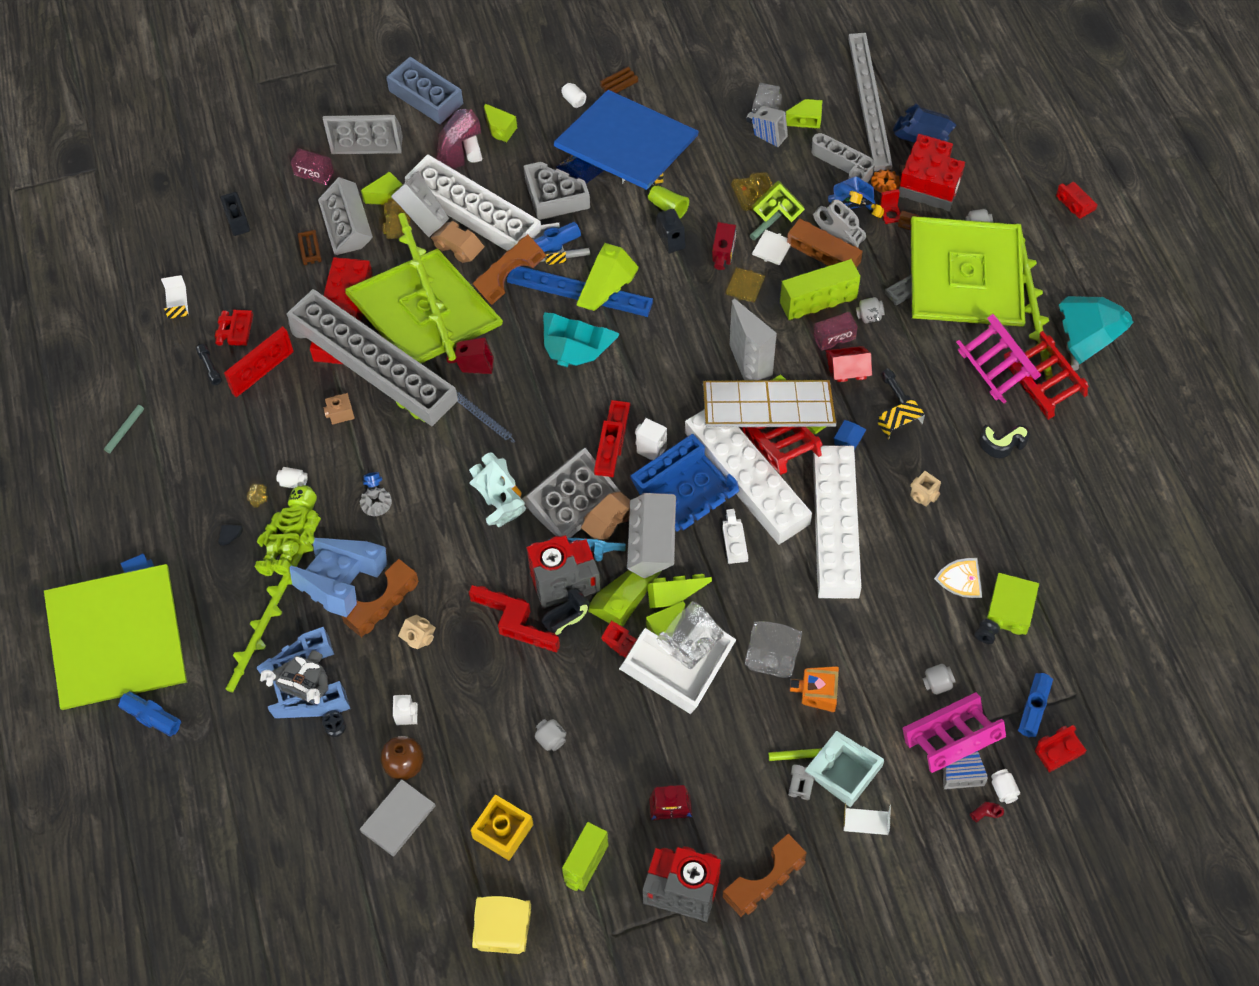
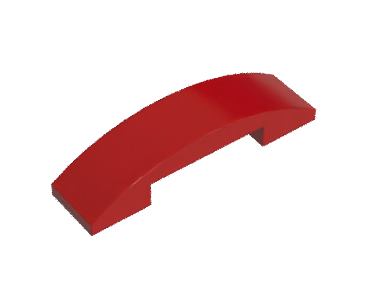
M612 620L601 637L608 646L624 658L627 657L637 640L628 634L629 631Z

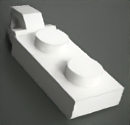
M734 509L726 510L727 521H723L722 531L728 564L748 562L741 519L736 520Z

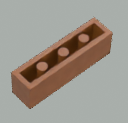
M799 219L788 232L787 243L791 244V247L828 266L852 259L856 268L861 263L862 250L844 242L841 238L829 234L825 230L813 226L810 222Z

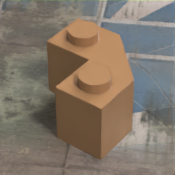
M454 221L444 223L431 237L434 245L439 250L446 251L451 249L455 258L465 263L472 261L485 247L476 235L468 229L466 232L459 229V224Z
M621 492L608 494L592 511L586 514L581 528L594 539L608 540L617 524L628 522L630 499Z

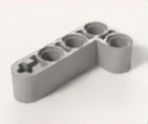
M818 133L813 136L811 152L814 156L849 173L848 179L857 176L863 181L869 182L873 176L874 160L871 157L825 134Z

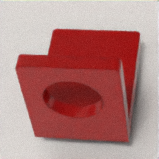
M899 189L881 193L879 205L884 209L882 217L885 224L899 222L901 214L898 208ZM892 211L895 212L897 216L895 218H889L887 217L886 213Z

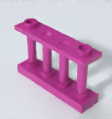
M992 314L987 318L991 323L987 330L966 346L960 340L956 343L960 347L958 349L959 353L964 359L966 357L969 358L991 387L990 394L996 401L1000 399L1005 403L1007 401L1002 396L1004 392L1025 376L1029 377L1031 375L1036 380L1041 374L997 317ZM999 333L1002 337L999 339L1000 342L975 360L970 352L991 335ZM1010 347L1013 351L1010 353L1011 356L986 374L980 366L1003 348L1007 349ZM1020 361L1024 365L1021 367L1022 370L998 388L991 381L1014 362Z
M975 692L903 727L905 743L909 748L919 744L928 754L929 771L933 773L1006 737L1005 725L1002 719L994 723L988 720L982 713L981 697ZM975 717L984 728L973 732L964 721ZM956 726L965 737L954 741L945 730ZM938 735L947 746L936 751L927 739Z

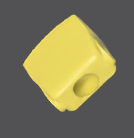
M501 896L477 897L474 915L473 948L487 952L513 954L525 952L531 916L530 901Z

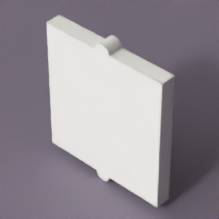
M765 230L752 255L764 259L765 262L770 261L780 265L791 244L787 243L788 238L781 236V234Z

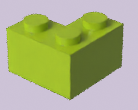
M779 180L752 205L753 210L765 222L778 210L791 222L805 210L804 206Z

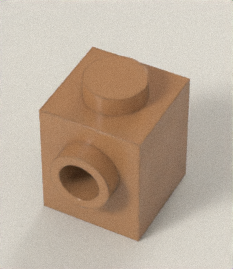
M348 393L325 399L327 405L323 407L325 416L331 419L332 425L355 419Z

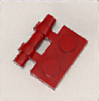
M233 310L232 316H229L228 311H222L221 316L218 318L219 327L215 332V344L221 346L223 341L227 339L228 345L247 346L253 319L252 311ZM230 325V329L226 330V326Z

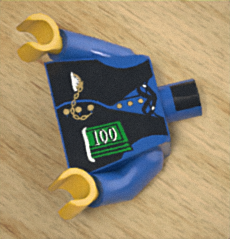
M857 176L834 185V194L828 196L829 204L836 199L850 209L863 206L870 210L873 209L872 215L881 218L884 213V209L875 203L874 187Z

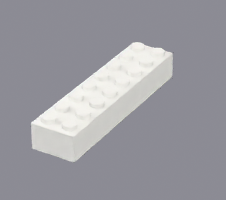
M426 155L405 176V181H407L419 171L448 216L506 251L512 249L527 234L533 240L542 235L541 223L538 219L430 155Z
M705 409L685 421V434L687 436L694 434L705 446L706 457L726 478L727 475L731 474L738 481L739 492L736 495L778 545L811 524L812 512L739 427H706Z
M822 446V456L818 457L813 453L818 598H859L861 572L854 446Z

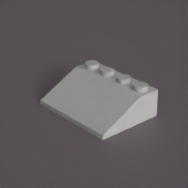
M395 115L323 116L331 154L402 153L403 136L401 125Z
M734 298L731 307L729 345L744 381H768L773 376L777 333Z
M586 448L574 454L522 498L530 512L555 536L561 537L566 535L567 538H571L581 529L587 513L592 511L608 494L620 492L609 477L594 475L596 460Z

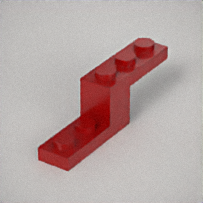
M611 400L607 421L604 420L594 475L614 477L618 455L621 456L630 411L629 402Z
M471 586L469 595L472 602L503 611L498 624L499 634L556 653L558 652L560 642L556 634L548 631H539L530 625L525 626L530 615V605L527 601L521 598L514 599L508 597V595L502 592L495 593L489 591L484 586Z

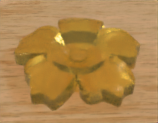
M253 484L250 486L247 500L250 501L253 507H259L260 504L267 502L268 497L264 495L266 493V486L263 484Z

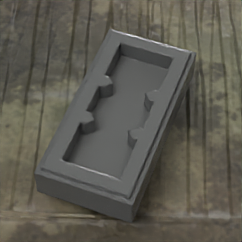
M912 274L885 289L886 296L896 306L912 297Z

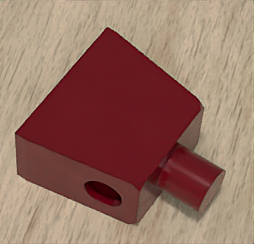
M485 338L459 341L454 352L456 359L450 361L447 356V362L457 363L463 373L492 374L494 357Z

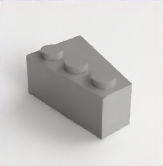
M419 171L391 196L428 237L449 219Z

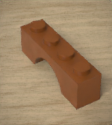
M527 234L512 249L506 251L502 258L493 263L484 274L480 275L473 285L493 305L505 294L504 282L511 270L519 266L534 268L547 255Z
M400 559L385 571L388 585L385 593L380 598L372 602L357 601L347 617L342 616L344 624L361 638L365 634L370 633L375 624L380 619H384L394 605L400 604L403 597L409 591H413L419 582L417 573Z
M787 834L772 847L771 856L774 861V868L771 873L760 880L737 878L723 891L724 900L740 917L745 913L749 915L757 908V902L762 898L766 900L774 892L773 888L777 884L783 885L789 879V874L794 869L798 871L805 865L807 852Z

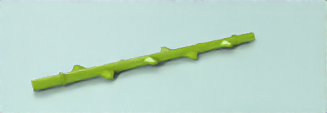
M400 213L398 217L402 226V232L405 235L400 237L399 241L408 244L413 257L409 264L417 269L423 288L418 290V295L427 297L432 311L428 318L437 325L448 359L450 361L455 360L456 356L452 347V341L449 339L454 334L446 329L439 311L445 306V303L435 299L430 285L434 278L426 274L420 257L426 253V250L416 246L405 213Z
M1022 233L1023 282L1026 284L1030 302L1025 306V312L1032 314L1035 331L1029 335V338L1038 341L1039 344L1041 343L1040 332L1043 331L1042 326L1049 322V318L1040 316L1037 297L1042 295L1043 291L1034 288L1030 270L1037 262L1036 260L1028 259L1025 238ZM1046 349L1040 351L1041 363L1050 356ZM1051 366L1044 370L1046 380L1053 377Z
M319 516L317 522H315L316 528L321 520ZM308 540L305 546L299 544V550L292 557V562L290 563L292 566L297 567L303 553L314 551V547ZM290 572L288 575H283L278 586H269L267 588L272 598L261 620L250 622L255 632L246 650L233 654L238 665L234 668V673L226 687L227 691L234 692L241 676L244 675V670L254 650L265 649L266 645L261 640V636L271 617L282 614L277 605L287 585H292Z

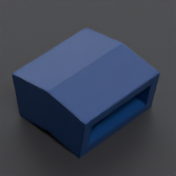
M844 420L834 437V443L836 446H854L855 450L866 429Z

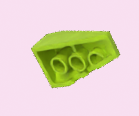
M607 243L604 244L581 292L577 306L595 311L609 299L610 295L614 292H619L625 283L629 284L638 271V266L623 248Z
M630 570L626 571L595 595L590 602L588 612L609 624L612 620L623 627L647 593V584L654 583L653 579H656L661 571L647 578H642Z

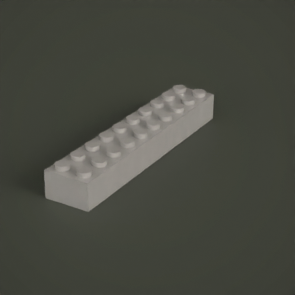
M312 289L287 313L292 328L430 426H433L458 401L454 386L316 290Z

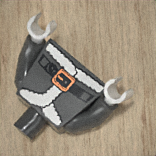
M311 650L307 659L295 656L292 660L273 671L264 670L261 672L260 681L267 680V686H272L273 681H276L275 684L280 691L312 704H319L320 698L328 691V676L323 667L319 665L323 655L314 650Z

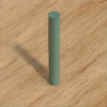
M778 210L768 221H764L752 232L750 238L756 240L783 213Z
M137 405L105 446L104 450L107 453L112 452L143 412L144 408L141 405Z

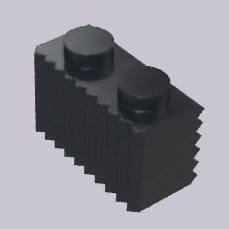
M238 192L221 196L220 199L233 236L249 232L250 227Z

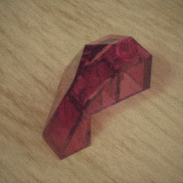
M459 109L455 111L438 135V157L436 159L453 170L465 165L462 141L481 133L479 120L472 109Z

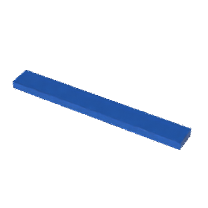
M521 266L511 270L507 277V283L576 300L579 299L586 283ZM619 291L610 295L609 299L601 306L648 317L653 304V298Z

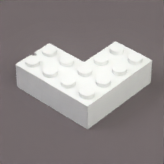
M702 617L696 622L680 650L645 628L619 669L691 714L697 708L736 639L721 629L714 638H711V634L717 627ZM689 639L693 641L692 645L687 644ZM698 645V650H703L704 654L699 655L698 650H693L692 646Z

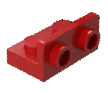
M1075 182L1067 186L1063 183L1059 185L1056 196L1079 219L1096 210L1097 204Z
M1074 725L1068 728L1063 726L1056 731L1055 735L1051 737L1047 735L1038 741L1035 753L1049 773L1085 754L1087 751L1074 733L1076 730Z

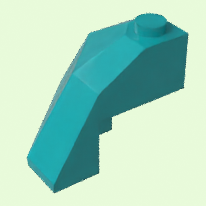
M1068 296L1059 304L1060 311L1065 315V319L1062 320L1064 331L1067 334L1069 333L1068 349L1079 364L1113 342L1133 324L1132 317L1128 311H1125L1122 306L1104 297Z
M544 312L543 315L544 347L550 358L558 361L557 365L568 367V365L577 366L594 361L619 336V333L607 328L592 326L579 320L567 319L554 313Z

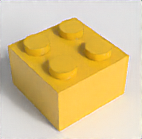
M494 795L472 827L471 834L474 840L510 861L533 826L532 816L501 797Z

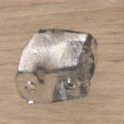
M692 601L672 621L666 632H661L656 640L669 655L680 661L688 669H693L724 636V633L711 616L697 602Z
M755 621L745 666H748L752 671L782 678L792 676L803 632L778 623Z

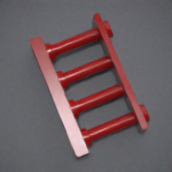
M1042 331L1040 332L1041 343L1024 352L1029 359L1046 349L1051 357L1035 366V368L1040 373L1057 362L1063 371L1041 384H1036L1031 375L1029 377L1025 376L1019 383L1049 420L1055 416V405L1078 391L1084 398L1088 396L1089 385L1083 377L1080 378L1055 347L1052 337L1050 335L1047 336ZM1011 351L1004 354V360L1011 356ZM1020 361L1014 362L1008 369L1015 375L1022 370L1023 364ZM1066 377L1074 384L1053 398H1047L1044 395L1045 390Z
M742 427V432L780 475L787 472L786 463H788V460L809 450H812L818 457L822 456V442L820 438L815 436L807 427H778L767 433L760 431L766 427ZM790 430L795 433L776 443L769 441ZM799 440L805 443L786 453L779 451Z

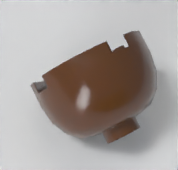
M396 736L383 746L381 764L385 773L391 778L407 780L414 777L422 768L424 754L420 745L413 738Z

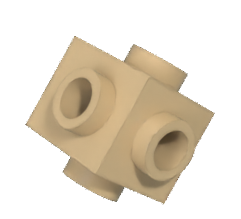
M924 471L919 478L916 477L911 483L910 487H912L910 496L917 503L927 507L931 501L935 502L939 497L941 481Z
M414 615L405 619L398 636L405 640L410 647L419 649L428 646L432 642L436 627L431 625L427 619Z

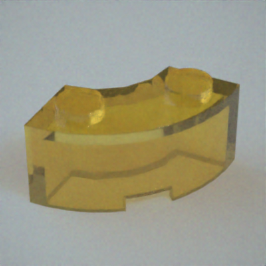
M389 198L388 203H384L386 223H383V233L386 234L387 239L400 238L405 234L402 232L398 215L405 213L409 226L411 225V217L393 198Z

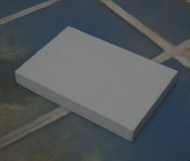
M401 779L359 830L394 857L434 809L435 803Z

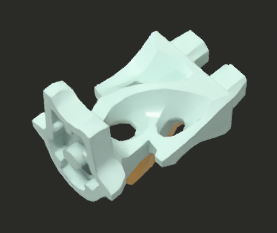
M487 453L482 457V461L486 465L485 468L481 464H476L469 470L473 476L469 483L481 492L488 505L492 504L497 508L494 513L486 518L488 525L496 524L498 527H501L520 516L526 510L525 502L521 499V491L517 488L515 480L508 472L506 460L504 458L497 459L493 453ZM502 492L506 494L505 502L501 500Z

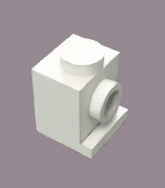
M411 695L393 696V717L396 725L417 724L418 704L412 702Z

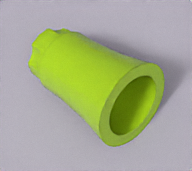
M659 185L653 186L648 195V200L662 210L675 209L679 218L684 216L689 206V199L687 197L676 194Z

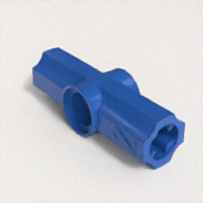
M572 222L559 229L549 228L545 230L543 236L534 239V241L544 253L547 251L557 252L562 249L563 244L580 237L581 232L578 225Z
M1036 673L1018 728V731L1024 736H1037L1053 682V678L1047 674ZM1035 702L1039 704L1040 707H1034L1031 703Z
M130 691L124 693L120 698L119 708L133 715L143 725L149 728L154 727L170 737L179 730L180 719L165 712L157 703L151 700L146 701Z

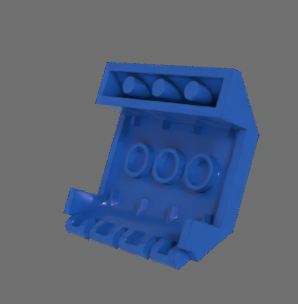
M691 434L630 476L640 495L654 493L674 494L676 496V532L685 530L694 523L693 520L698 521L710 512L709 509H715L726 501L725 498L729 499L739 492L738 481L731 474L727 475L726 478L706 457L705 446L694 434Z

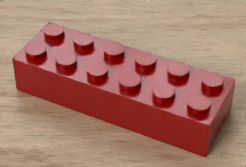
M333 257L323 295L360 322L363 313L345 292L346 288L372 277L370 261ZM311 342L310 351L314 362L343 364Z

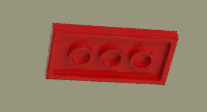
M283 326L224 372L231 393L235 397L242 394L294 352L288 332Z

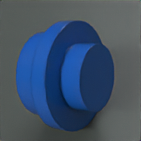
M372 472L363 476V485H368V487L378 486L379 482L382 481V476H379V472Z

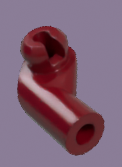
M984 802L970 813V816L975 822L980 821L984 816L998 818L1004 815V808L996 803Z

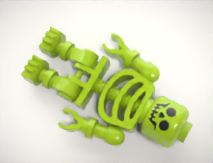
M306 485L295 487L288 499L289 508H283L281 512L275 513L270 525L266 526V531L259 536L257 543L261 547L264 544L267 548V555L264 556L263 561H257L255 564V568L259 573L271 576L275 571L280 575H288L292 557L299 550L298 544L305 546L307 540L311 544L314 543L315 537L313 532L316 530L315 522L318 520V514L313 510L317 496L311 487ZM277 528H278L283 534H276L277 531H278ZM281 554L280 559L276 560V557Z

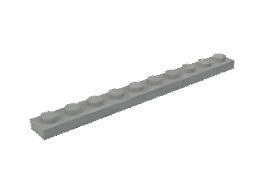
M866 33L849 34L848 40L871 158L874 160V171H879L880 169L883 171L887 169L892 170V160Z

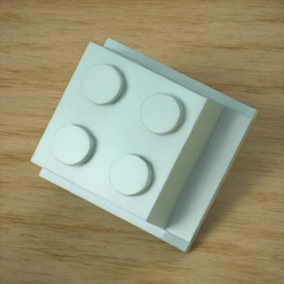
M836 731L805 769V772L813 776L817 783L851 807L882 768L884 759Z

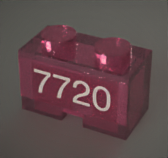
M298 149L291 160L294 175L305 179L309 177L318 183L326 185L334 173L331 158Z
M847 312L815 323L814 338L822 351L834 347L839 342L845 343L856 339L858 326L851 313Z

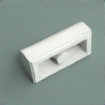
M467 124L460 130L467 159L470 162L482 161L473 124Z

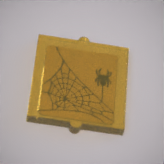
M736 267L726 294L737 297L739 300L744 299L755 303L765 276L754 273L752 270L747 271Z

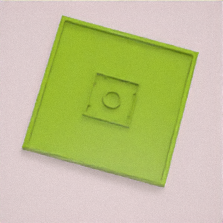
M912 216V318L991 324L987 318L994 314L1002 325L1022 327L1025 325L1021 225Z
M438 248L420 256L426 274L434 278L430 285L435 299L445 303V306L439 311L446 329L454 334L449 337L453 348L456 347L459 341L472 340L502 325L503 320ZM410 261L346 288V295L383 338L420 364L446 352L436 323L428 318L432 314L428 299L418 295V290L422 289L423 285L417 269L409 264Z
M167 564L44 590L61 710L119 698L129 691L137 694L187 682Z

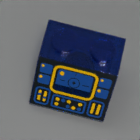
M573 155L556 166V169L568 173L574 179H582L586 184L604 171Z

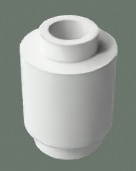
M567 83L563 86V97L573 107L578 108L584 105L586 94L572 83Z
M283 467L282 470L278 471L277 482H279L280 486L288 488L303 486L307 483V473H304L303 470Z
M1007 769L1000 770L991 776L993 779L992 785L1000 802L1009 804L1018 799L1017 796L1020 794V791L1012 774Z

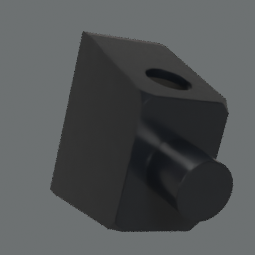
M668 209L658 213L655 228L668 253L685 249L684 226L675 209Z

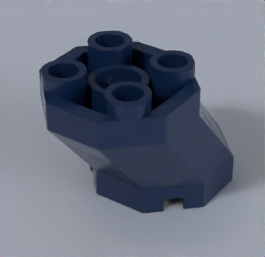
M916 103L905 111L907 114L904 117L900 116L892 130L898 138L914 143L918 134L947 142L949 140L948 135L956 127V123L948 115L921 108Z

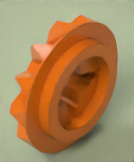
M880 169L879 172H874L871 184L876 191L882 193L898 189L900 180L895 171L890 172L889 169L886 171ZM884 178H888L886 184H884Z

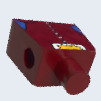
M685 785L655 787L649 798L651 820L692 817L691 798Z

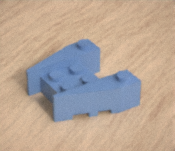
M315 538L313 547L316 558L307 569L304 570L292 565L289 567L292 585L301 592L305 591L315 602L319 601L327 611L347 617L357 604L355 586L350 585V583L359 572L378 577L387 566L386 549L383 546L368 541Z
M321 627L302 634L292 645H287L281 649L282 652L272 659H267L257 666V670L260 674L264 670L273 671L292 660L295 656L307 659L311 650L322 654V659L334 655L331 641L325 628ZM273 681L279 703L268 706V710L274 718L324 716L330 711L340 713L350 709L345 689L340 681L328 685V691L320 698L319 704H312L282 692L275 684L276 681Z

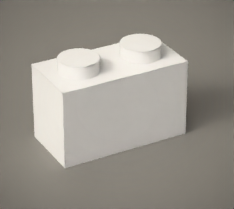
M647 418L642 424L637 426L635 431L637 453L650 460H654L662 455L667 448V428Z

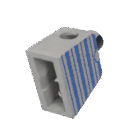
M762 106L756 113L750 112L746 120L748 123L753 124L754 134L776 147H779L788 137L785 111Z
M955 737L953 740L957 741L963 737ZM978 751L943 768L944 789L985 786L988 779Z

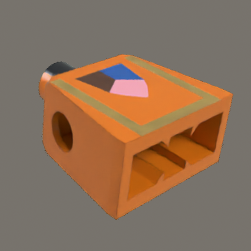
M839 667L805 669L803 680L791 679L790 692H801L803 705L835 712Z

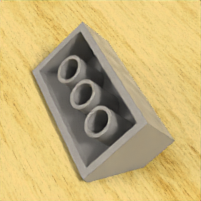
M338 177L318 199L335 255L362 249L373 238L356 183Z
M644 493L630 500L627 569L642 578H647L674 565L676 496L674 494Z

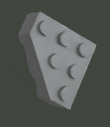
M543 162L524 165L525 181L538 220L590 208V196L584 180L574 179L568 173L559 169L549 168Z

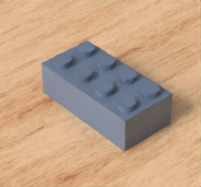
M409 57L387 76L388 88L391 93L438 124H441L463 104L460 88L412 57Z

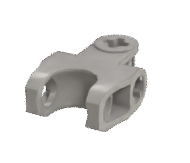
M833 200L827 208L823 206L818 207L813 214L821 230L841 238L852 246L859 248V244L866 239V233L859 227V219L856 214L839 200ZM835 205L840 208V214L835 212ZM820 212L825 214L827 217L826 221L820 218Z

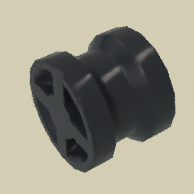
M982 619L979 624L980 628L976 630L974 635L980 642L993 644L995 634H998L1000 631V626L990 619Z
M330 711L324 715L322 724L326 733L332 737L342 735L346 729L342 715L337 711Z

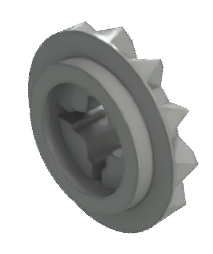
M376 486L374 489H367V492L362 494L360 500L361 509L370 516H380L386 513L392 504L390 493L384 488L379 489ZM377 497H379L380 502H375L373 504L371 499H376Z

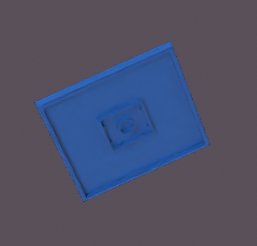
M607 90L554 141V147L647 190L698 136V130Z

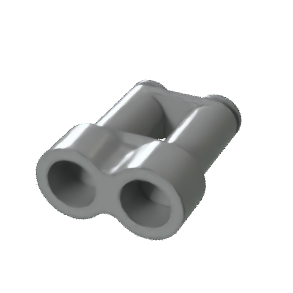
M793 765L788 795L791 797L800 796L804 800H810L815 778L805 772L806 767ZM800 780L805 781L802 792H798Z

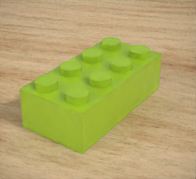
M852 259L784 280L781 286L780 304L788 320L809 313H816L828 307H835L840 303L851 302L858 295L860 274Z

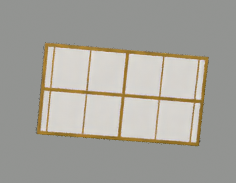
M830 380L703 381L702 384L706 427L836 426L837 423Z

